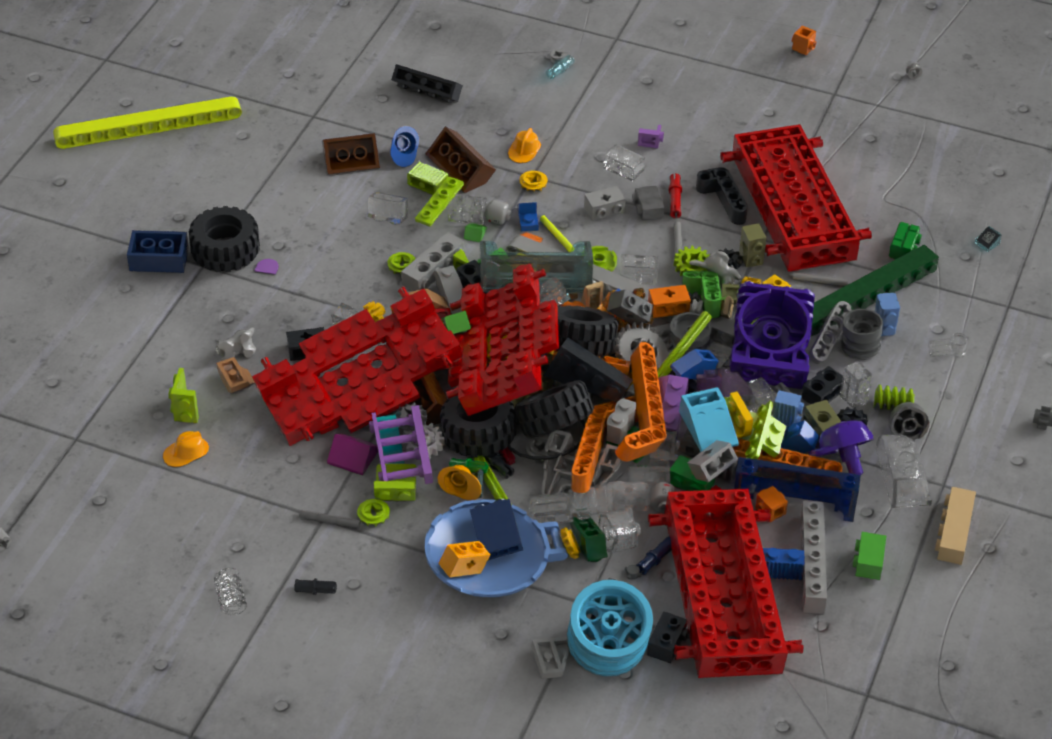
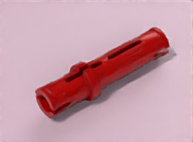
M675 173V179L674 174L670 175V186L668 187L670 194V216L672 218H676L675 213H677V218L681 216L682 186L680 185L681 176Z

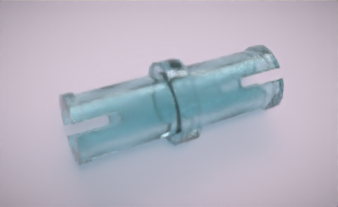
M567 55L562 60L555 62L554 66L546 71L548 78L554 79L558 74L564 73L569 66L574 64V58H570L571 55Z

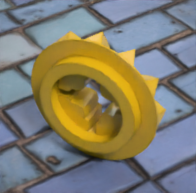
M527 171L520 176L519 184H521L522 188H526L527 191H541L542 188L546 187L548 179L540 171Z
M567 527L561 529V538L570 557L573 559L579 558L580 548L573 532L568 530Z

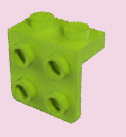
M179 368L178 373L174 374L173 387L169 388L168 398L171 399L170 412L173 413L174 421L197 423L199 414L196 391L187 390L184 368Z
M381 464L376 466V481H374L375 499L415 501L416 476L391 481H379L378 472H382ZM385 464L387 473L417 468L415 464Z

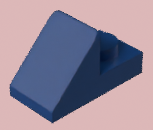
M537 202L519 203L517 210L521 232L538 231Z

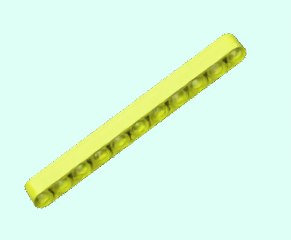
M225 97L62 125L53 130V136L56 146L60 149L232 120L240 117L242 111L236 97Z

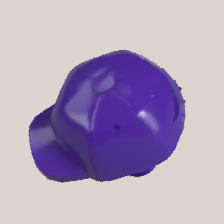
M843 421L824 430L819 440L820 448L810 451L809 455L822 457L839 452L842 463L846 464L849 477H857L864 473L859 460L861 454L858 446L873 441L874 435L862 421Z

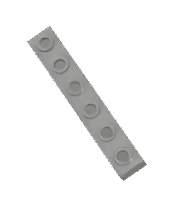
M803 501L801 511V550H804L805 558L802 577L803 613L824 614L827 601L824 503Z

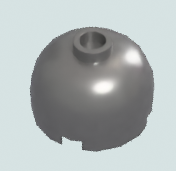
M901 403L893 409L889 417L890 430L894 437L900 441L913 442L911 439H921L928 432L930 425L928 415L917 403Z

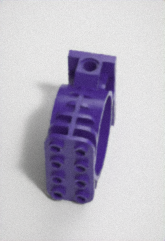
M751 281L740 284L734 322L735 345H733L731 351L728 380L777 386L782 382L787 388L802 389L803 384L807 381L810 368V356L805 350L810 341L815 294L811 290L793 289L788 286L778 287L771 284H756Z

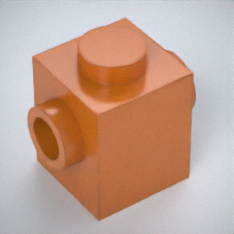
M801 26L792 37V50L804 55L814 50L817 43L815 41L816 31Z
M772 486L761 490L757 494L755 507L756 510L770 509L771 523L786 515L788 501L781 492Z

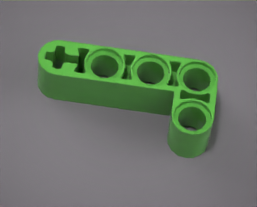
M711 271L683 272L682 285H686L687 291L691 294L697 292L698 295H701L703 311L708 312L712 318L720 317L722 296L718 274Z

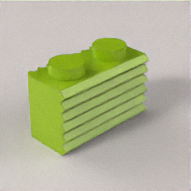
M419 161L407 173V184L434 195L447 179L448 173Z

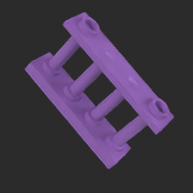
M419 405L411 406L412 414L399 419L377 422L376 413H372L373 421H369L371 433H375L382 472H378L379 481H391L420 475V477H424L425 484L433 483ZM405 425L414 426L415 431H412V434L380 439L379 430ZM407 442L418 444V448H415V451L383 456L382 447ZM415 458L416 460H421V465H418V468L386 472L385 464Z

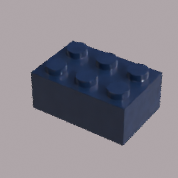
M132 230L127 251L129 271L184 273L189 250L187 232Z

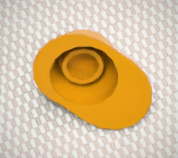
M532 128L516 134L515 140L508 151V156L512 161L527 163L537 154L541 143L537 135L532 131Z
M186 431L177 437L175 443L165 449L163 460L168 466L181 467L206 455L209 445L202 439L199 431Z
M455 465L443 468L439 472L437 477L438 484L446 493L469 501L480 497L482 492L480 482L467 467Z

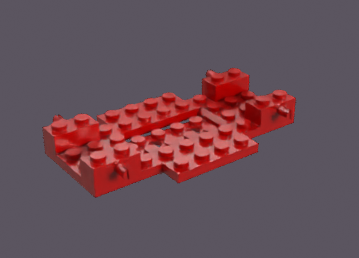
M530 263L520 265L513 269V283H509L497 290L493 289L486 294L479 283L470 284L462 289V296L459 301L450 303L452 311L458 308L466 311L471 329L465 333L454 335L460 344L463 356L453 361L452 367L449 366L448 383L451 388L455 386L457 388L446 391L449 399L458 396L468 416L541 390V365L548 363L546 355L542 357L541 355L559 349L557 303L554 299L540 304L539 278L546 276L544 269L535 272ZM490 334L491 340L489 344L491 346V351L489 355L491 357V362L487 367V337Z
M402 287V290L400 288L398 293L403 299L390 305L392 314L377 322L373 320L368 310L365 309L298 343L306 358L293 365H290L287 359L275 365L270 363L268 357H264L265 361L263 358L261 359L265 369L252 376L289 446L303 439H306V441L312 440L314 438L312 434L341 419L350 433L367 426L369 421H373L372 413H376V417L386 416L399 409V406L403 407L406 403L409 404L420 398L419 392L412 382L443 366L449 369V366H453V361L463 356L459 342L452 331H448L434 309L433 301L424 288L410 295L405 287ZM386 342V344H384V345H378V346H376V347H375V350H373V351H371V352H369V353H367V354H360L361 352H363V351H365V350H367V349H369V348H371V347H373V346H375V345H377V344H379V343H382V344H383V343ZM360 354L357 359H355V360H353V361H351V362H349V363H343V364L340 366V368H338V369H336V370H334V371H332V372L328 371V372L324 373V375H323L322 377L318 378L321 373H323V372L327 371L328 369H330V368H332V367H334V366H336V365H338V364H340V363H342V362H344V361H346V360H348V359H350V358H352V357H354V356ZM379 360L382 362V365L379 368H373L372 363ZM341 378L348 380V383L344 386L337 384Z

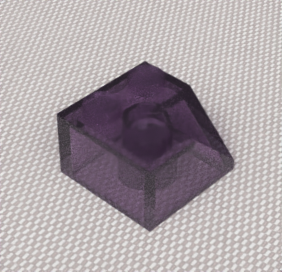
M730 368L719 369L717 373L716 369L704 370V374H696L697 392L718 387L723 397H730V393L737 391L740 396L753 395V391L740 373L730 372Z

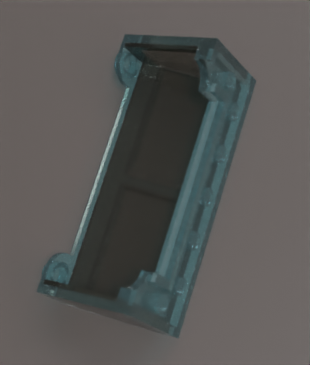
M480 241V286L484 292H489L493 289L497 290L509 283H513V269L529 263L535 272L541 269L545 270L546 276L539 278V293H583L585 286L593 282V253L590 241L576 242L572 246L571 252H498L495 242Z

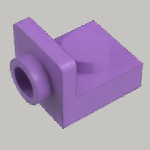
M658 125L657 130L640 128L638 146L658 148L659 143L663 142L664 138L661 125Z

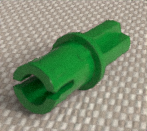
M451 458L449 462V467L463 465L470 472L485 474L489 469L487 462L473 461L471 458L466 460Z

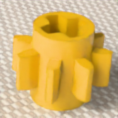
M372 301L363 306L364 310H368L375 322L384 318L385 309L379 302L375 303Z

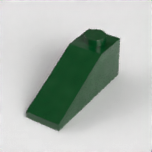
M583 514L569 517V523L585 559L588 562H598L602 558H607L605 534L590 515Z

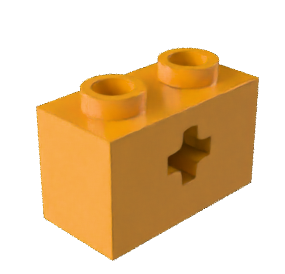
M480 541L448 544L438 564L449 578L481 574L491 554Z

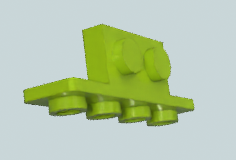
M447 177L415 217V222L431 226L462 188L464 182Z
M771 400L765 405L762 404L757 410L758 417L753 425V434L749 439L750 446L745 453L746 466L751 465L759 458L761 449L772 457H776L780 452L786 425L771 416L774 404Z

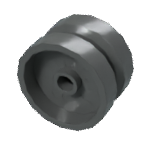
M685 312L678 314L672 319L669 335V344L672 343L670 350L676 347L701 314ZM710 322L684 355L694 349H710L712 332Z

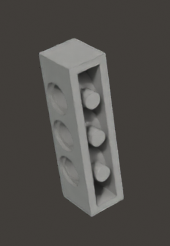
M447 232L401 271L402 285L412 291L428 288L436 280V269L453 266V255L460 249L465 253V241Z

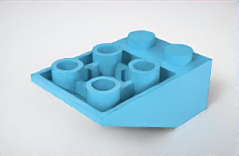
M718 387L681 396L679 413L700 452L716 440L729 442L732 447L739 445L726 401Z

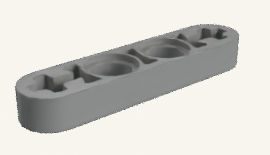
M840 301L832 308L810 349L809 358L813 363L820 364L829 356L842 331L843 318L851 311V307L847 302ZM840 308H843V314L838 317L837 315L841 311ZM830 321H835L838 324V329H833ZM823 335L830 338V344H826L823 341ZM823 348L820 353L821 357H817V351Z

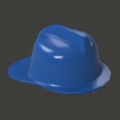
M410 126L400 127L392 138L390 155L395 164L400 167L410 166L415 161L419 136L414 128Z

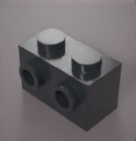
M663 611L648 641L647 655L671 664L674 656H676L674 654V646H682V640L686 641L688 637L687 619Z

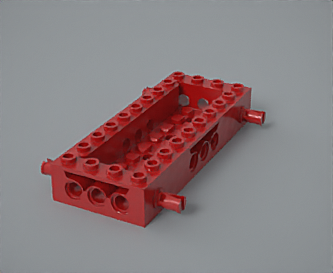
M801 124L735 134L733 150L720 153L722 163L735 161L771 235L774 244H767L765 246V253H767V256L779 253L788 272L855 261L858 257L860 240L872 238V232L869 231V227L856 231L813 149L823 147V139H821V136L808 139Z
M748 489L668 492L664 514H648L649 527L667 526L689 629L691 646H674L675 660L694 658L698 678L783 674L788 653L802 654L804 646L801 644L802 639L785 641L756 521L770 522L771 513H769L770 509L753 510ZM713 538L716 542H709L707 539ZM720 570L723 574H716L714 571ZM721 603H728L731 607H723ZM734 636L738 638V640L729 639L728 637Z

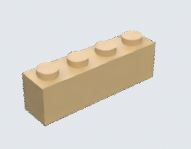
M952 487L951 493L946 494L944 506L948 507L947 509L943 508L941 520L945 522L944 524L940 523L938 536L942 537L937 539L935 551H939L937 560L962 565L976 491Z

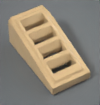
M602 281L585 286L581 303L585 307L597 309L603 302L604 283Z
M725 296L721 301L720 316L728 319L732 317L734 306L731 296Z

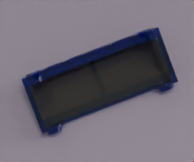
M739 457L734 489H748L750 498L754 499L755 492H760L763 489L774 486L786 497L835 504L834 512L841 511L844 516L843 521L853 522L861 475Z

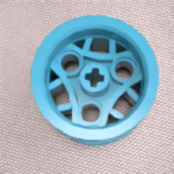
M602 580L584 588L572 605L567 632L568 647L576 662L585 670L601 676H617L627 673L636 667L646 652L652 631L653 615L648 600L634 586L618 580ZM593 614L596 616V619H588L586 615ZM624 617H631L633 621L627 622L624 620ZM588 634L591 641H589L585 635ZM631 637L635 642L630 644L626 641ZM609 645L613 647V649H605L604 646Z

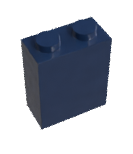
M498 499L494 503L488 505L480 504L470 509L477 540L491 554L488 560L523 551L510 499Z

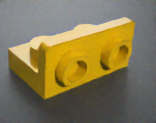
M738 391L730 393L727 407L737 439L750 436L753 418Z

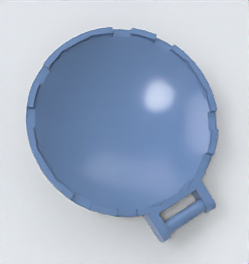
M480 499L465 501L451 506L449 511L443 515L439 514L433 520L425 537V556L434 574L445 584L457 591L479 597L507 596L533 584L543 573L547 562L562 561L568 557L567 551L563 548L560 539L558 523L555 521L538 523L537 520L527 516L526 511L512 505L523 551L488 560L481 574L449 578L438 564L447 545L478 541L470 509L480 504L488 505L494 503L496 500ZM547 535H551L555 549L550 548Z

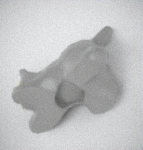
M722 251L711 252L704 262L698 260L689 262L690 265L706 268L708 271L717 273L721 282L720 288H722V284H734L735 280L742 279L736 269L728 266L729 257Z
M253 327L248 330L241 329L225 341L217 340L216 353L222 356L221 361L239 354L244 355L246 358L252 357L256 352V347L253 345L251 338L255 329Z

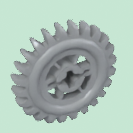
M634 322L631 328L627 324L625 328L622 327L620 332L617 333L614 351L617 358L630 361V356L641 342L649 343L654 348L658 370L672 352V350H669L672 343L666 344L669 337L661 338L664 333L663 331L656 334L657 327L650 331V324L644 329L643 322L640 323L638 328L636 327V322Z

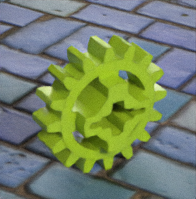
M691 245V249H688L685 246L684 251L679 249L678 254L675 253L673 263L675 271H680V276H683L685 271H708L706 268L690 265L689 262L693 260L704 262L710 254H707V250L701 251V247L694 249V246Z

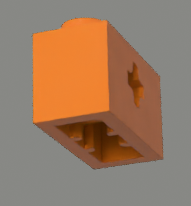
M686 285L649 289L648 302L653 304L651 313L653 318L690 312L691 299Z

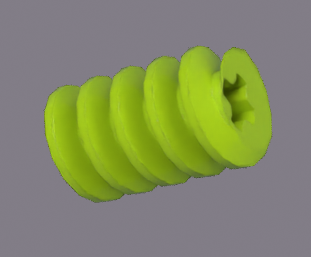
M878 384L875 389L873 408L876 403L879 404L880 409L886 404L887 410H890L892 405L895 408L901 403H914L915 394L913 389L909 388L906 393L905 387H902L898 392L897 386H894L892 391H890L889 385H886L885 389L882 390L881 384Z

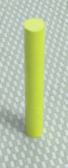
M545 215L541 216L539 220L568 252H573L574 246Z

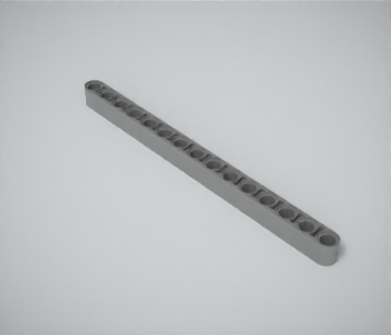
M517 235L506 247V252L510 257L515 259L519 252L550 263L552 265L550 274L558 277L567 276L582 287L602 281L604 283V296H608L613 290L626 289L648 302L649 289H653L522 235ZM677 315L658 318L671 323L672 319ZM723 316L712 318L710 320L712 327L710 339L733 347L735 345V321Z

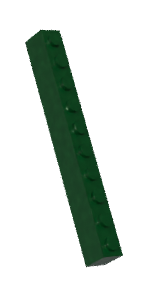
M922 245L814 302L810 338L820 333L832 308L838 302H847L851 310L866 309L868 306L876 303L878 294L895 293L902 288H906L909 284L919 281L922 277L934 273L938 267L939 256L926 245ZM840 308L841 311L837 315L838 317L843 314V308ZM830 321L831 326L837 324L835 321Z

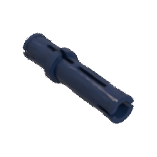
M670 535L655 549L649 550L646 553L647 556L636 564L639 567V573L645 575L653 566H657L661 559L672 550Z

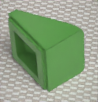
M475 223L465 226L464 239L481 242L487 227Z

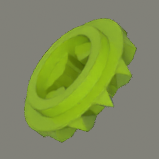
M399 252L391 255L387 264L389 270L393 271L394 274H401V271L416 258L410 253Z
M380 499L366 500L357 509V516L360 518L361 523L366 522L367 526L370 524L377 526L378 523L384 524L385 520L389 518L390 508L386 502ZM372 509H374L376 513L375 516H372L371 514Z

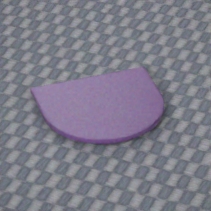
M263 259L258 262L254 271L276 275L279 265L273 259Z

